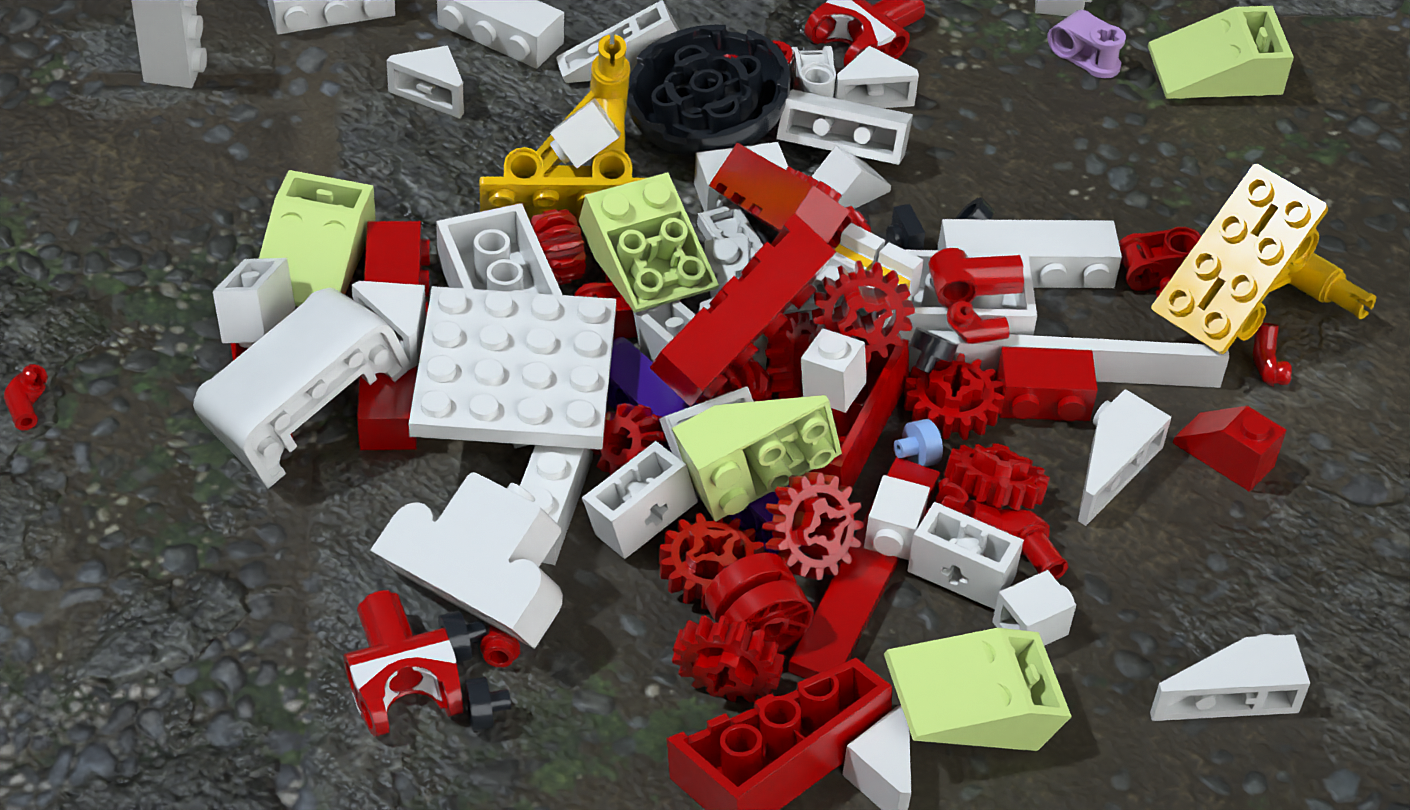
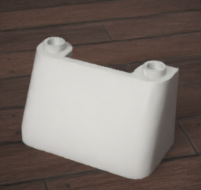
M325 288L312 293L303 304L212 379L204 382L196 392L193 406L203 424L269 489L286 474L279 463L284 449L286 448L291 452L297 447L290 435L359 376L369 385L377 380L376 373H385L395 382L410 370L412 366L394 330L378 315L338 290Z

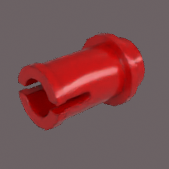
M492 625L489 626L488 635L483 637L480 644L484 660L494 667L502 668L511 665L518 658L521 651L520 644L516 638Z

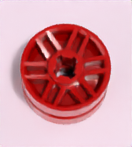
M757 553L733 562L712 580L705 593V605L715 623L719 622L720 616H726L730 624L733 621L740 622L743 620L747 622L751 632L762 629L765 632L763 638L765 642L772 641L778 643L779 646L776 652L778 654L795 644L807 632L814 617V611L810 602L797 584L786 562L782 557L774 553Z

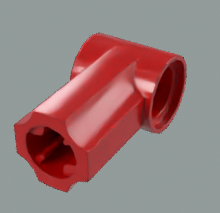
M946 248L936 252L928 263L937 299L946 308H949L958 301L971 303L976 296L1017 294L1023 291L1024 265L1020 255L968 258L967 254L959 248Z

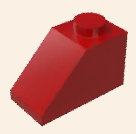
M1242 406L1199 413L1174 437L1173 444L1250 492L1275 467L1287 430L1251 407Z

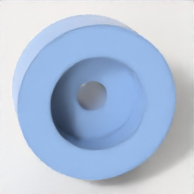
M929 419L907 423L903 429L902 439L895 440L893 445L895 455L898 458L907 457L909 461L925 467L938 464L943 454L940 433L936 425Z

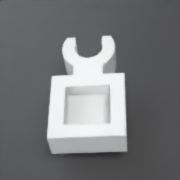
M748 236L705 240V255L719 284L718 289L710 291L711 299L716 296L733 276L739 279L741 277L739 275L740 272L751 260V246Z

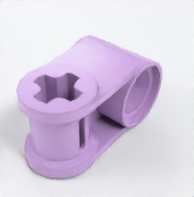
M1077 10L1049 30L1047 35L1048 44L1058 57L1076 64L1098 78H1112L1120 72L1121 61L1118 57L1120 49L1125 45L1126 35L1119 27L1100 20L1088 11Z

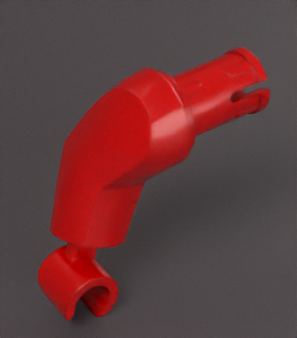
M945 483L936 496V502L1023 539L1021 554L1028 558L1038 574L1048 570L1057 580L1067 571L1068 562L1062 558L1048 538L1050 526L1034 512L1023 509L998 510L975 500L967 502L968 495L965 490L954 483Z

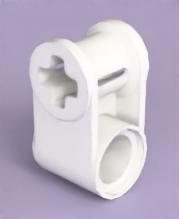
M824 46L823 50L799 51L797 47H791L793 59L788 65L793 89L834 98L836 72L832 47Z

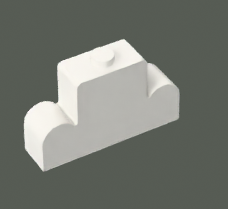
M470 473L440 517L425 504L418 502L407 504L396 512L370 550L393 571L534 649L553 622L562 605L563 594L560 587L539 568L560 536L562 529L538 504L534 503L535 497L514 483H510L505 488L477 473Z

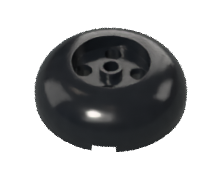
M718 24L682 29L655 41L636 57L637 65L629 77L627 110L635 126L649 141L674 154L696 158V153L734 148L736 143L743 146H751L772 130L784 111L786 99L790 95L789 65L779 47L770 39L755 31L748 29L746 34L726 30V25ZM729 54V55H736V56H738V57L734 58V57L731 56V59H730V58H728V57H725L724 55Z

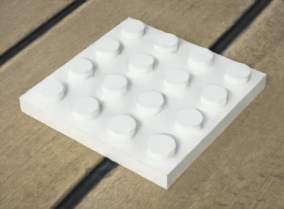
M432 286L409 419V436L602 449L615 327L616 299Z

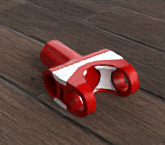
M828 0L812 12L806 22L804 34L814 44L830 42L850 44L851 46L848 48L843 60L845 67L868 46L897 59L905 52L910 41V34L904 27L924 17L925 5L922 0H881L873 5L866 0Z
M389 590L369 594L358 604L357 608L369 647L345 653L344 664L357 709L370 733L374 737L389 733L387 713L390 706L398 698L409 694H421L430 697L436 701L440 709L444 708L448 717L463 713L462 693L456 658L445 629L441 628L413 635L399 594L392 593Z

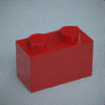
M1026 347L1001 348L996 381L1003 382L1001 395H1004L1005 398L999 418L1090 421L1098 391L1092 350Z

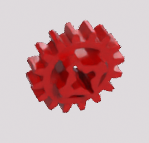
M861 260L856 261L855 271L848 273L842 265L837 267L839 279L834 281L825 276L822 281L827 292H815L813 296L815 305L819 307L811 311L813 323L820 324L816 328L817 335L823 328L864 341L866 363H870L871 352L878 351L883 358L888 357L886 346L892 343L901 347L903 341L899 331H912L913 328L911 320L906 317L915 313L912 301L907 300L911 295L907 284L898 285L899 277L895 270L883 276V269L879 262H875L870 271L864 270ZM844 295L841 305L834 308L837 300ZM860 308H864L865 311L868 312V314L862 316L861 313L857 310ZM891 317L888 324L882 329L885 319Z
M800 311L784 314L788 321L770 340L768 339L767 350H765V355L769 358V367L766 369V372L771 377L772 392L779 391V399L803 397L801 357L817 337V324L810 320L808 312L801 313Z
M959 353L957 359L952 360V362L940 359L939 362H936L931 373L913 366L910 378H906L904 408L905 410L913 411L912 422L923 419L931 420L938 429L943 430V439L948 440L952 432H958L962 440H967L970 430L982 436L985 434L986 425L994 427L997 424L998 415L1002 413L1005 398L1004 395H1001L1003 382L994 381L996 374L994 369H987L985 371L980 369L982 360L976 359L970 364L965 362V355Z
M994 443L992 447L984 448L980 444H975L974 449L966 445H960L959 450L953 448L944 473V477L949 478L948 483L960 486L968 496L974 497L976 501L998 510L1007 505L1014 510H1019L1021 505L1029 509H1034L1035 504L1042 505L1050 479L1049 476L1044 475V468L1032 466L1033 461L1031 459L1019 456L1017 453L1009 450L1008 446Z
M805 472L804 476L792 475L789 477L790 487L777 486L775 489V493L780 499L778 504H766L765 508L773 514L772 521L763 523V529L773 533V538L765 544L766 549L779 550L777 555L784 559L793 576L817 580L822 579L823 574L835 576L838 574L837 563L850 564L852 562L850 554L847 552L849 547H860L861 542L853 537L854 530L864 527V522L854 520L853 515L861 508L860 502H849L847 500L853 489L850 486L839 485V477L823 475V473ZM803 553H808L810 555V558L804 555Z
M702 513L696 514V524L693 525L681 519L678 522V532L668 530L665 536V544L660 545L661 579L669 580L668 591L671 594L681 590L684 591L683 603L689 604L694 598L701 599L702 609L707 610L705 593L712 580L733 562L749 555L764 553L763 542H755L756 531L753 528L742 532L740 530L741 520L738 518L727 524L723 523V518L716 522L714 519L713 521H706ZM686 552V560L681 562L680 558Z
M706 615L701 616L699 624L691 620L687 621L684 630H679L672 650L674 652L672 663L680 666L678 674L681 677L694 678L692 687L701 688L705 686L710 696L723 697L726 694L729 701L732 702L736 701L737 696H743L747 701L754 702L757 694L764 697L771 693V689L776 690L782 675V665L785 658L784 655L776 653L779 646L777 642H765L763 640L765 632L762 629L751 632L747 622L743 620L740 622L733 621L730 624L726 616H720L718 623H714Z

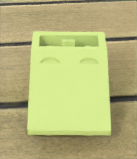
M1273 6L1233 7L1148 43V49L1166 99L1281 95L1284 93L1294 58Z
M288 171L274 200L259 259L287 258L295 306L299 307L312 293L325 288H334L345 295L366 248L367 221H376L374 186L298 171Z
M668 172L585 195L579 218L580 226L595 260L634 313L718 289L717 279Z
M826 395L714 405L672 428L682 460L687 465L692 485L715 522L727 515L741 512L749 503L770 492H775L777 486H788L790 476H802L805 472L823 468L833 458L842 454L830 402Z
M998 627L888 649L884 653L913 741L1038 751L1072 717L1039 632Z

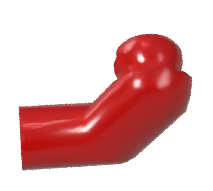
M958 301L948 308L947 323L965 343L976 344L1009 338V324L1006 317L982 320L972 309L974 306L967 301Z
M1262 322L1254 336L1253 361L1264 383L1274 387V384L1288 385L1291 381V364L1287 361L1276 362L1275 354L1279 325Z
M36 364L25 366L23 371L12 379L4 391L5 403L18 430H29L38 422L33 404L44 392L48 375L43 367Z

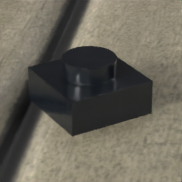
M911 205L894 206L891 225L887 226L886 229L887 242L904 250H923L926 232Z

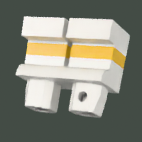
M850 223L841 234V242L834 249L836 251L835 255L815 279L814 286L818 289L816 292L826 293L827 291L824 288L822 279L825 276L834 281L839 279L837 267L842 265L848 273L855 271L856 261L861 260L864 270L870 271L874 263L879 262L883 269V276L892 270L897 272L899 277L898 285L907 284L911 294L907 300H911L919 292L924 260L890 242L884 247V239ZM860 308L857 310L861 313L862 316L868 314V312L865 311L864 308Z

